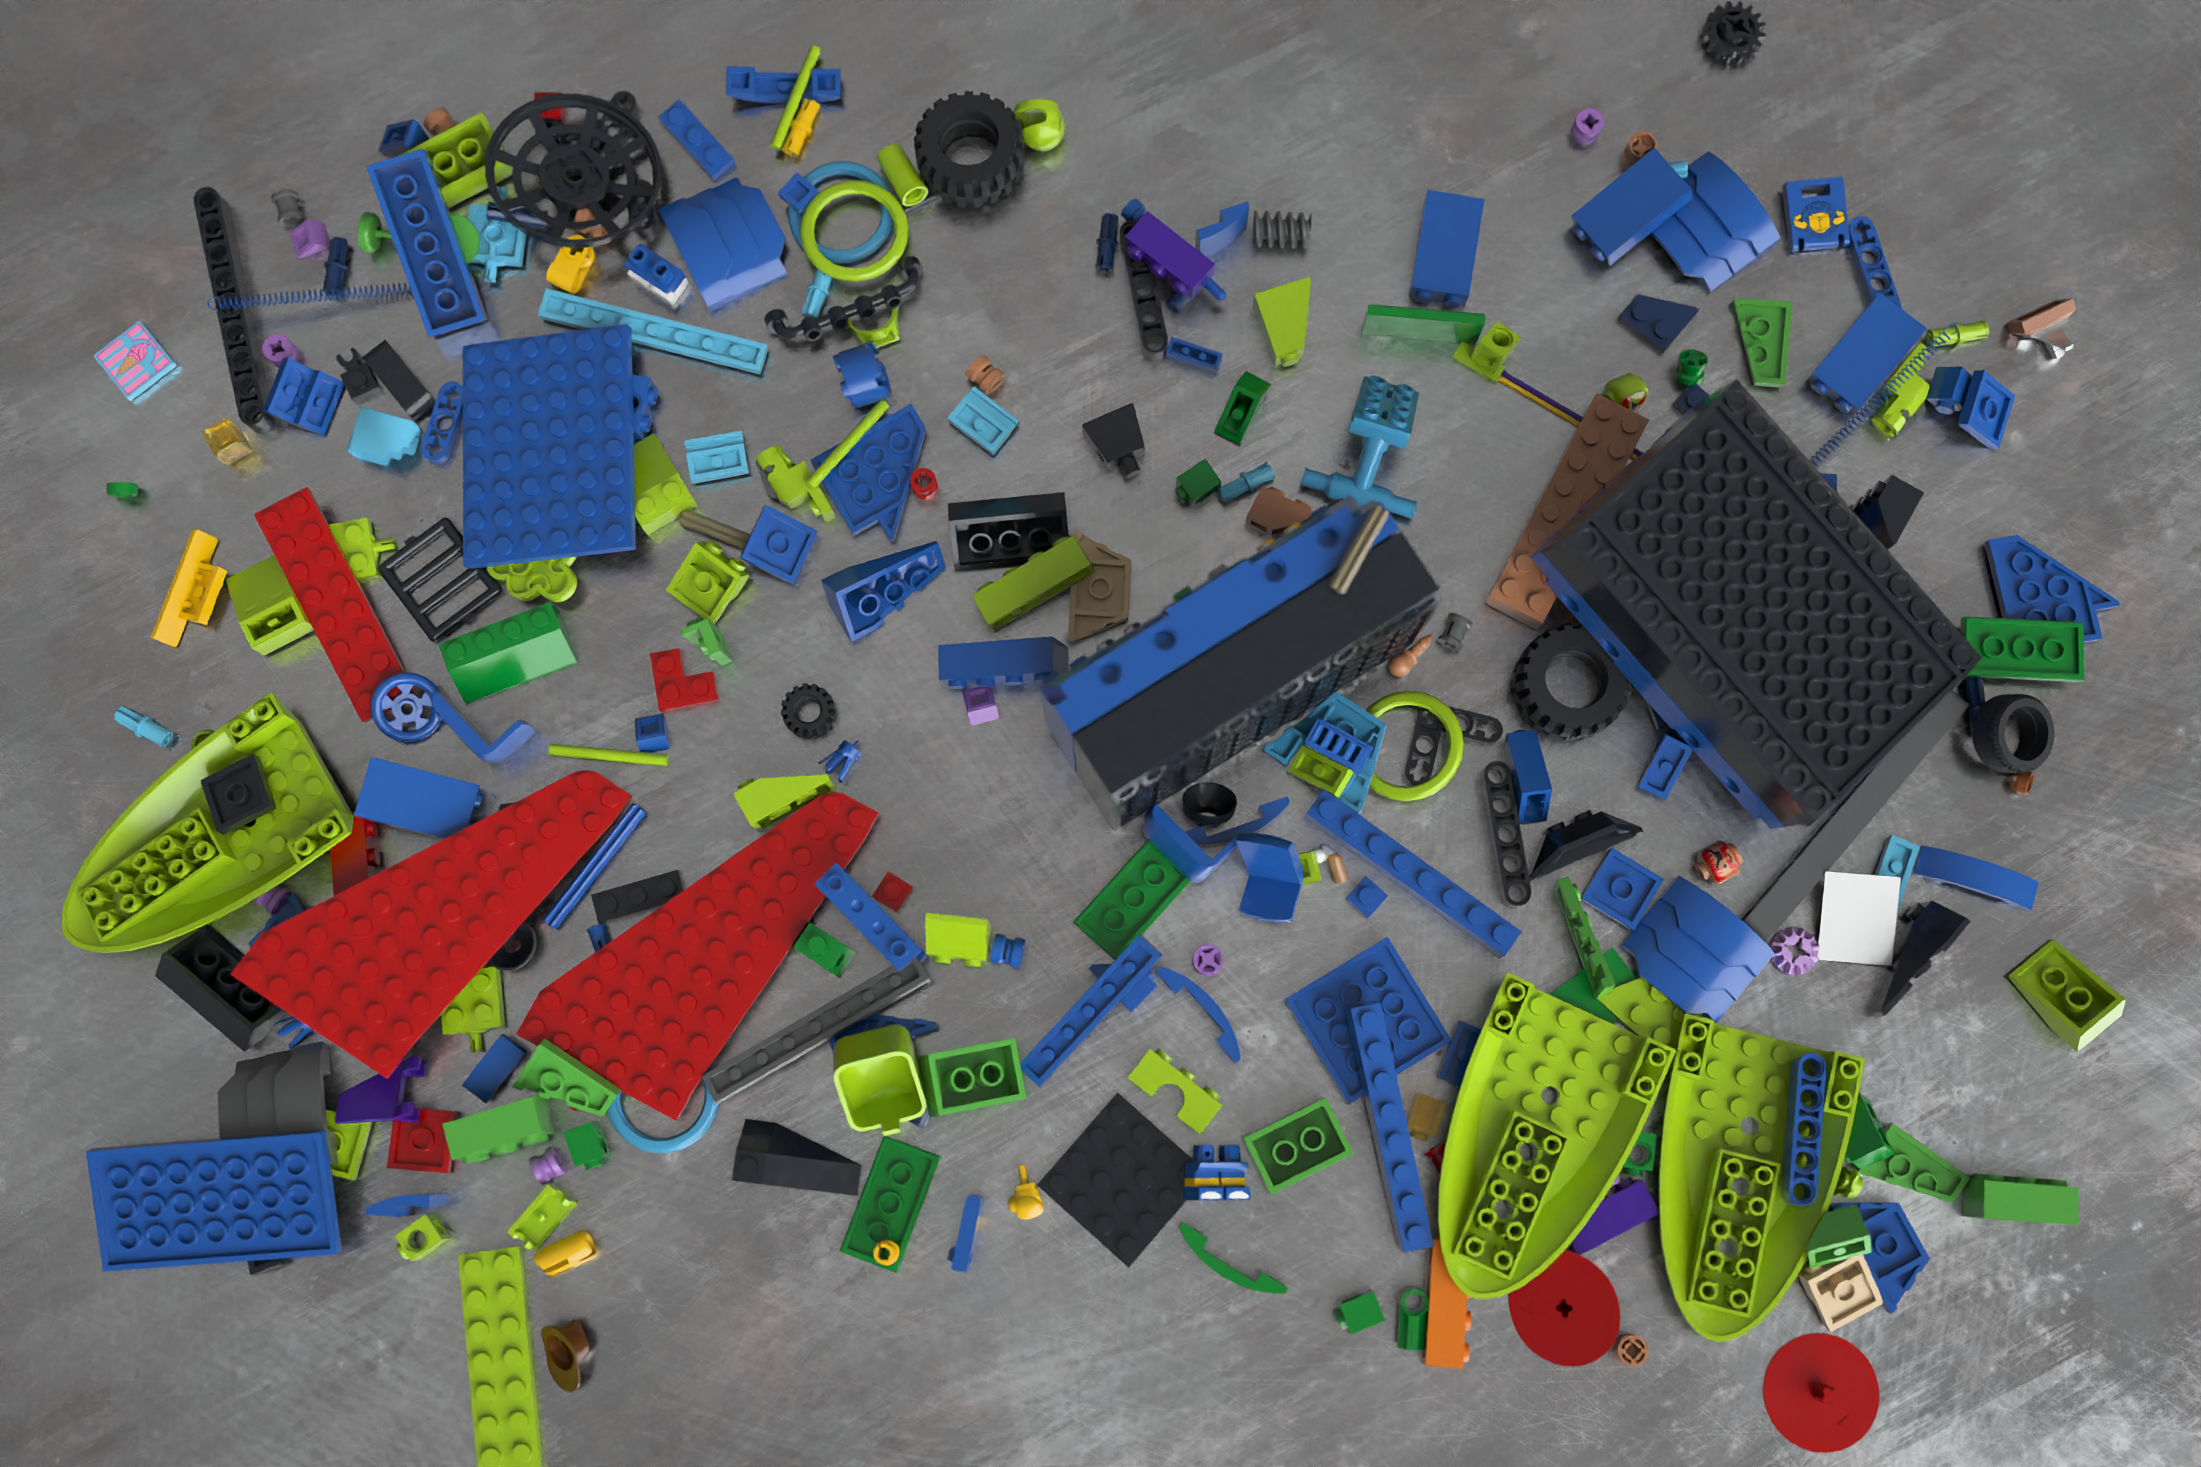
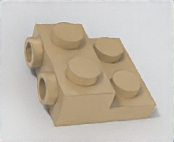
M1863 1255L1813 1268L1809 1267L1808 1260H1806L1803 1264L1804 1268L1798 1274L1807 1296L1814 1302L1825 1328L1830 1332L1884 1303Z

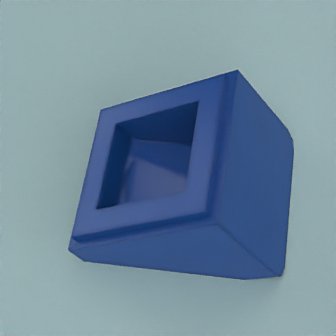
M664 713L635 719V737L640 752L651 753L669 749V738Z

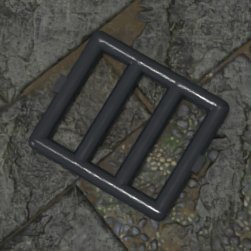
M442 518L418 537L414 535L404 541L406 545L378 566V572L432 642L439 641L463 622L466 624L470 623L476 618L474 615L476 612L502 593V587L496 579L490 576L487 567L467 569L420 605L411 596L410 591L460 554L463 555V536L449 518ZM445 532L454 545L404 582H401L393 572V569ZM479 576L488 589L435 628L426 614Z

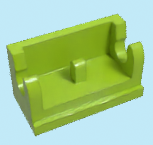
M556 1183L547 1184L507 1233L511 1237L519 1238L523 1241L526 1249L538 1251L578 1202Z

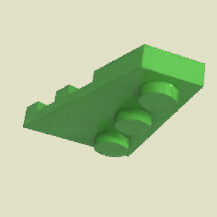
M1733 298L1732 302L1754 386L1784 388L1793 302Z
M546 1039L540 1043L511 1087L521 1091L526 1088L538 1092V1096L545 1099L550 1097L566 1101L570 1107L601 1117L604 1116L621 1091L620 1088Z
M1891 1122L1887 1125L1884 1132L1895 1154L1864 1169L1859 1167L1856 1169L1861 1175L1873 1177L1952 1203L1971 1179L1968 1175Z

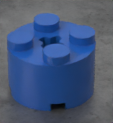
M873 341L841 351L833 356L838 372H842L845 380L840 382L841 389L845 398H849L853 408H860L892 396L889 393L891 392V386L884 363L874 356L880 353Z

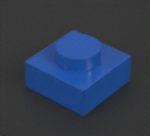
M796 172L778 192V195L801 215L812 199L819 193V190Z
M1365 876L1345 900L1368 919L1388 895Z

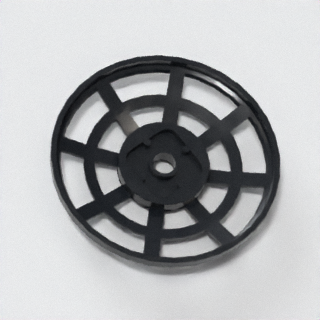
M556 94L527 102L515 109L500 123L490 139L485 157L486 182L490 196L497 209L521 232L551 245L585 248L607 244L620 239L633 231L647 218L660 193L662 180L661 159L657 146L648 130L625 109L595 96ZM559 108L587 109L583 125L563 124L547 128L539 113ZM598 112L621 122L635 134L636 138L622 146L609 134L596 129ZM529 118L537 134L524 143L517 156L500 150L508 134L521 122ZM565 134L580 135L578 144L558 146L553 137ZM592 138L607 144L613 149L614 153L603 159L599 153L590 148ZM543 142L548 153L542 159L541 164L527 161L526 158L530 152ZM643 147L647 151L652 165V187L635 186V169L630 156ZM496 160L513 167V185L518 197L501 200L495 183L494 168ZM620 162L623 163L626 171V185L609 182V169ZM522 171L539 176L541 189L526 194L522 184ZM577 173L582 178L578 181H570L567 179V175ZM606 193L622 195L623 197L619 203L607 214L599 205V202ZM632 197L649 198L642 212L620 229L612 221L624 211ZM549 199L560 207L557 217L553 218L543 213L534 204ZM525 207L537 219L553 226L550 235L528 227L509 211ZM585 208L595 217L594 220L584 222L568 221L572 210H582ZM602 226L608 233L607 235L590 239L562 238L565 229L585 230Z

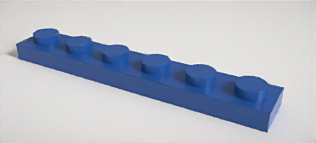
M1142 934L1138 935L1020 1063L1021 1070L1038 1087L1042 1086L1163 954Z

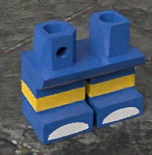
M1194 1145L1193 1163H1185L1184 1200H1251L1250 1187H1245V1171L1248 1169V1162H1241L1239 1145H1219L1220 1162H1214V1145Z

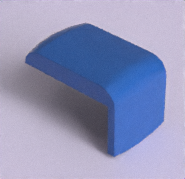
M436 692L433 696L432 703L436 714L482 761L501 763L507 760L535 734L534 728L527 721L517 720L491 744L452 701L439 692Z
M1157 804L1149 808L1143 819L1142 828L1145 837L1189 881L1194 883L1206 880L1238 847L1236 836L1223 850L1211 859Z
M1240 833L1237 836L1236 843L1249 873L1239 908L1240 913L1265 921L1292 922L1304 878L1303 867L1294 843L1268 834Z

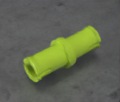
M1985 320L1967 324L1956 322L1958 329L1955 324L1951 325L1948 329H1944L1946 335L1951 340L1940 333V336L1947 344L1959 346L1965 341L1986 339L1989 334V327ZM1943 328L1928 329L1925 335L1926 343L1931 345L1930 341H1935V336L1939 337V332L1943 333ZM1936 338L1940 345H1947L1941 339ZM1932 342L1934 347L1939 346L1935 342Z

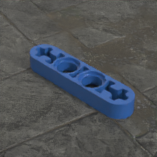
M1858 216L1848 225L1850 235L1849 249L1868 306L1881 292L1883 295L1887 294V298L1902 309L1875 226L1869 218ZM1857 226L1860 230L1864 229L1866 231L1862 236L1860 232H1854ZM1862 252H1872L1876 257L1875 263L1868 264L1864 262L1861 256ZM1871 278H1881L1885 284L1884 289H1874L1871 286Z

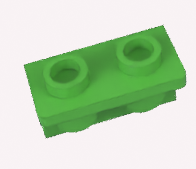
M708 618L691 620L686 624L687 627L681 629L682 636L694 646L700 645L704 655L708 654L711 660H716L721 666L733 662L720 629Z

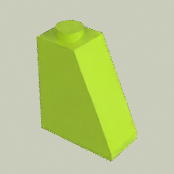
M1310 277L1254 294L1253 306L1274 366L1280 364L1284 367L1290 366L1302 358L1311 289Z

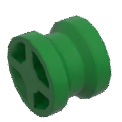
M1695 349L1682 351L1678 358L1679 366L1675 370V378L1685 385L1700 384L1705 376L1704 369L1708 364V357L1705 353Z

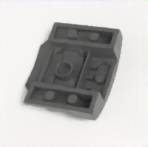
M321 1041L292 1047V1050L267 1054L264 1057L238 1061L235 1075L218 1091L220 1138L326 1130L330 1165L337 1164L336 1134L327 1129L323 1076L331 1075L329 1045Z

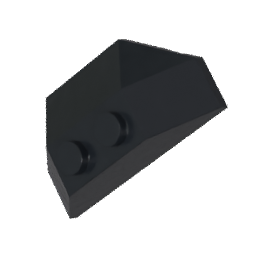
M1591 810L1574 816L1576 822L1565 826L1562 821L1547 828L1548 834L1540 839L1529 868V880L1531 882L1637 837L1644 832L1640 826L1600 811L1592 814Z

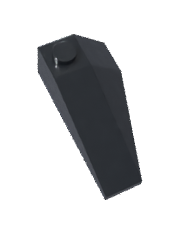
M1932 900L1921 904L1917 902L1907 912L1906 916L1909 919L1902 927L1893 952L1892 966L1887 968L1871 1012L1874 1017L1886 1016L1911 989L1913 984L1910 980L1912 978L1917 979L1932 967L1931 957L1936 956L1942 950L1946 952L1971 922L1968 918Z
M746 1119L736 1149L732 1181L858 1196L862 1165L778 1123Z

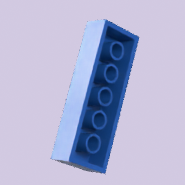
M420 149L366 166L428 337H437L487 321L486 312L428 152Z

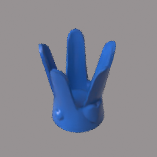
M843 740L836 751L818 762V764H822L831 758L825 765L827 767L826 773L831 774L845 762L839 773V783H842L853 762L861 756V753L855 748L859 741L857 740L852 745L848 741Z
M293 1016L274 1023L277 1025L294 1019L278 1031L279 1036H285L299 1028H304L291 1041L288 1046L289 1049H292L309 1032L314 1031Z

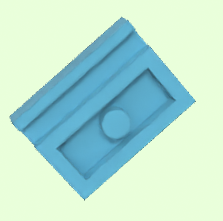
M974 386L947 417L948 422L992 455L997 452L1011 435L1013 429L1019 425L1017 418Z
M741 430L684 440L692 484L750 474L744 436Z

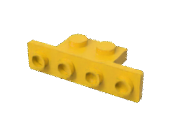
M192 529L152 631V639L177 647L187 621L207 625L227 574V570L209 564L218 542L217 538L198 529Z

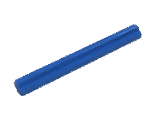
M635 803L629 806L543 917V921L548 926L554 929L559 927L644 817L646 812L643 808Z

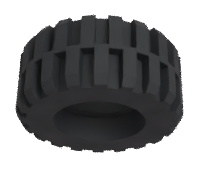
M965 91V95L957 96V93L949 94L948 99L945 101L940 98L934 102V109L927 108L922 114L923 121L920 120L915 129L916 136H914L917 168L920 171L922 181L925 185L929 186V191L934 196L941 194L942 201L948 204L955 201L958 207L965 208L967 204L981 207L985 201H989L992 204L999 200L998 195L1006 196L1012 190L1011 184L1015 185L1021 177L1020 171L1024 167L1022 127L1020 122L1016 120L1013 110L1009 107L1005 108L1004 102L1000 99L995 98L991 100L990 94L980 92V96L974 95L973 91ZM969 134L983 136L996 146L995 151L989 158L973 165L958 164L943 154L944 149L952 140Z
M1564 623L1559 628L1553 626L1545 630L1543 634L1538 635L1523 651L1514 669L1516 675L1512 680V689H1516L1517 694L1514 696L1516 705H1521L1523 708L1521 715L1525 720L1530 718L1535 723L1532 727L1538 732L1543 729L1548 732V737L1556 739L1558 736H1561L1564 741H1573L1576 738L1583 740L1590 738L1595 733H1600L1619 717V714L1628 703L1627 696L1632 692V684L1629 683V680L1613 663L1614 660L1581 623L1577 627H1573L1571 623ZM1559 657H1574L1585 662L1593 670L1598 682V693L1593 702L1583 708H1571L1558 702L1551 695L1546 685L1545 673L1550 663Z

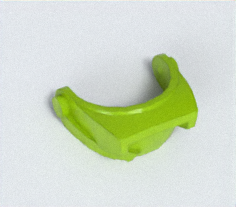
M898 308L891 309L892 314L889 321L877 330H859L852 325V321L849 318V324L846 329L850 328L859 345L873 341L876 347L879 348L900 340V329L897 320Z

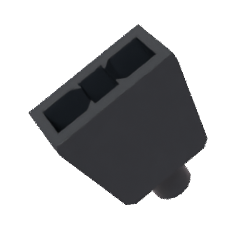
M1133 403L1082 424L1084 438L1107 470L1120 466L1125 478H1131L1141 472L1136 458L1145 454V445Z

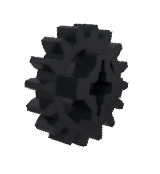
M1727 1L1724 8L1717 5L1714 12L1709 13L1706 19L1707 22H1705L1702 31L1705 32L1702 41L1710 42L1707 51L1715 50L1717 52L1715 59L1717 60L1722 55L1725 56V61L1728 64L1732 58H1735L1738 64L1742 62L1744 56L1750 60L1754 53L1759 51L1762 46L1761 42L1766 37V33L1762 32L1766 23L1758 22L1761 13L1753 15L1751 13L1753 6L1749 5L1744 9L1742 8V1H1739L1736 7H1733L1731 1Z

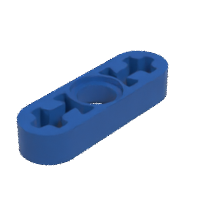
M450 381L441 386L421 444L423 456L432 464H442L449 459L463 418V386L458 382ZM456 390L460 397L454 398L451 403L447 396L448 394H454ZM450 405L455 410V412L449 410ZM443 416H450L452 418V425L446 430L438 429V420ZM435 433L441 436L440 440L434 435ZM438 444L442 448V451L436 452L433 456V453L430 451V448H436Z

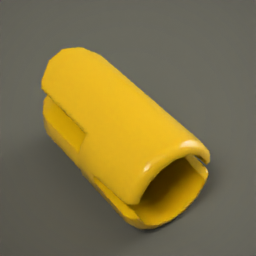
M582 1229L536 1251L533 1260L547 1277L552 1278L596 1256L594 1242L590 1234L585 1233L586 1230Z

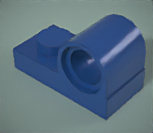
M1664 731L1655 746L1653 758L1638 783L1639 787L1666 800L1693 749L1684 739Z

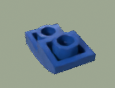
M502 1033L462 1086L486 1104L527 1051Z

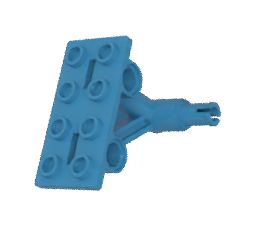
M1364 376L1348 430L1349 433L1363 437L1361 442L1363 449L1354 477L1336 472L1331 473L1330 476L1306 467L1300 486L1325 492L1327 498L1339 501L1350 495L1356 499L1360 507L1371 500L1382 502L1388 512L1413 519L1418 501L1393 495L1391 489L1375 485L1373 482L1382 454L1387 451L1388 446L1406 448L1412 432L1419 392L1406 384H1399L1397 386L1387 383L1384 378L1379 376Z

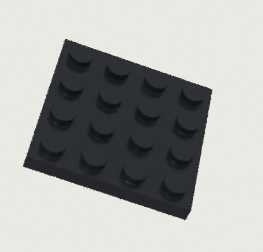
M1117 1092L1037 1186L1129 1268L1187 1201L1184 1200L1185 1163H1193V1159Z

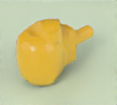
M1019 1165L1021 1185L1014 1187L1016 1193L1008 1199V1208L1010 1212H1015L1020 1219L1034 1218L1041 1214L1043 1203L1039 1190L1036 1189V1183H1028L1026 1166Z

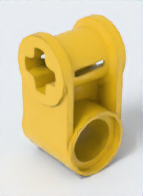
M571 235V236L568 237L567 239H585V238L582 237V236H580V235ZM562 247L555 260L549 266L546 281L573 295L576 294L581 288L591 265L594 263L595 252L593 248L570 249L569 247Z

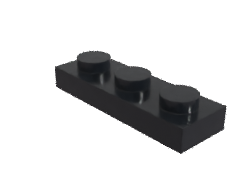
M675 870L591 894L597 921L599 924L659 908L684 891L685 888L680 871Z

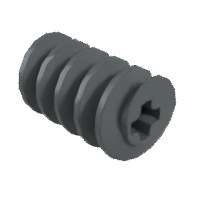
M1254 210L1252 240L1255 239L1258 248H1261L1264 240H1267L1269 248H1273L1275 241L1278 240L1280 248L1284 249L1287 240H1290L1292 249L1296 248L1298 241H1301L1303 248L1307 249L1311 237V213L1308 220H1305L1304 213L1299 212L1297 219L1294 220L1292 212L1288 211L1285 220H1283L1280 211L1275 213L1273 219H1271L1269 211H1265L1262 219H1260L1257 210Z

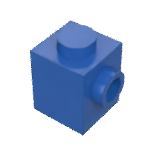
M1962 366L1936 367L1926 399L1941 413L1952 414L1953 412L1961 411L1972 375Z

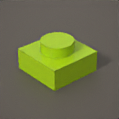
M1315 850L1298 853L1304 871L1302 884L1321 880Z

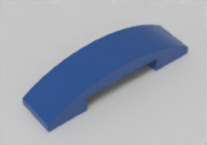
M726 66V96L753 102L787 104L799 73L756 72L755 67ZM812 68V74L799 104L803 103L804 98L809 99L808 103H810V100L818 103L841 98V69Z
M1287 796L1263 804L1258 808L1260 819L1210 836L1206 835L1203 825L1185 831V833L1200 848L1228 845L1240 833H1258L1269 826L1283 813L1290 800Z
M1924 845L1920 846L1913 872L1914 875L1939 883L1947 882L2001 899L2000 902L2028 911L2032 910L2039 884L2038 881L2008 868L1967 855Z
M1159 967L1155 973L1173 994L1176 995L1185 988L1221 1029L1223 1034L1215 1042L1231 1061L1236 1064L1241 1059L1237 1039L1220 1007L1201 987L1187 977L1173 970Z

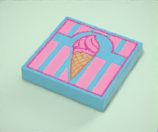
M140 320L93 355L130 401L177 366Z

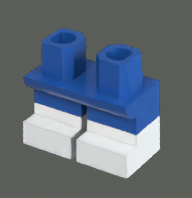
M641 243L634 248L623 265L629 269L627 274L631 279L649 291L651 290L652 293L672 306L689 285L681 269Z

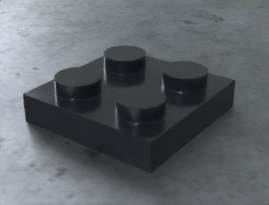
M251 754L200 780L216 830L222 835L277 809L260 757L255 754Z

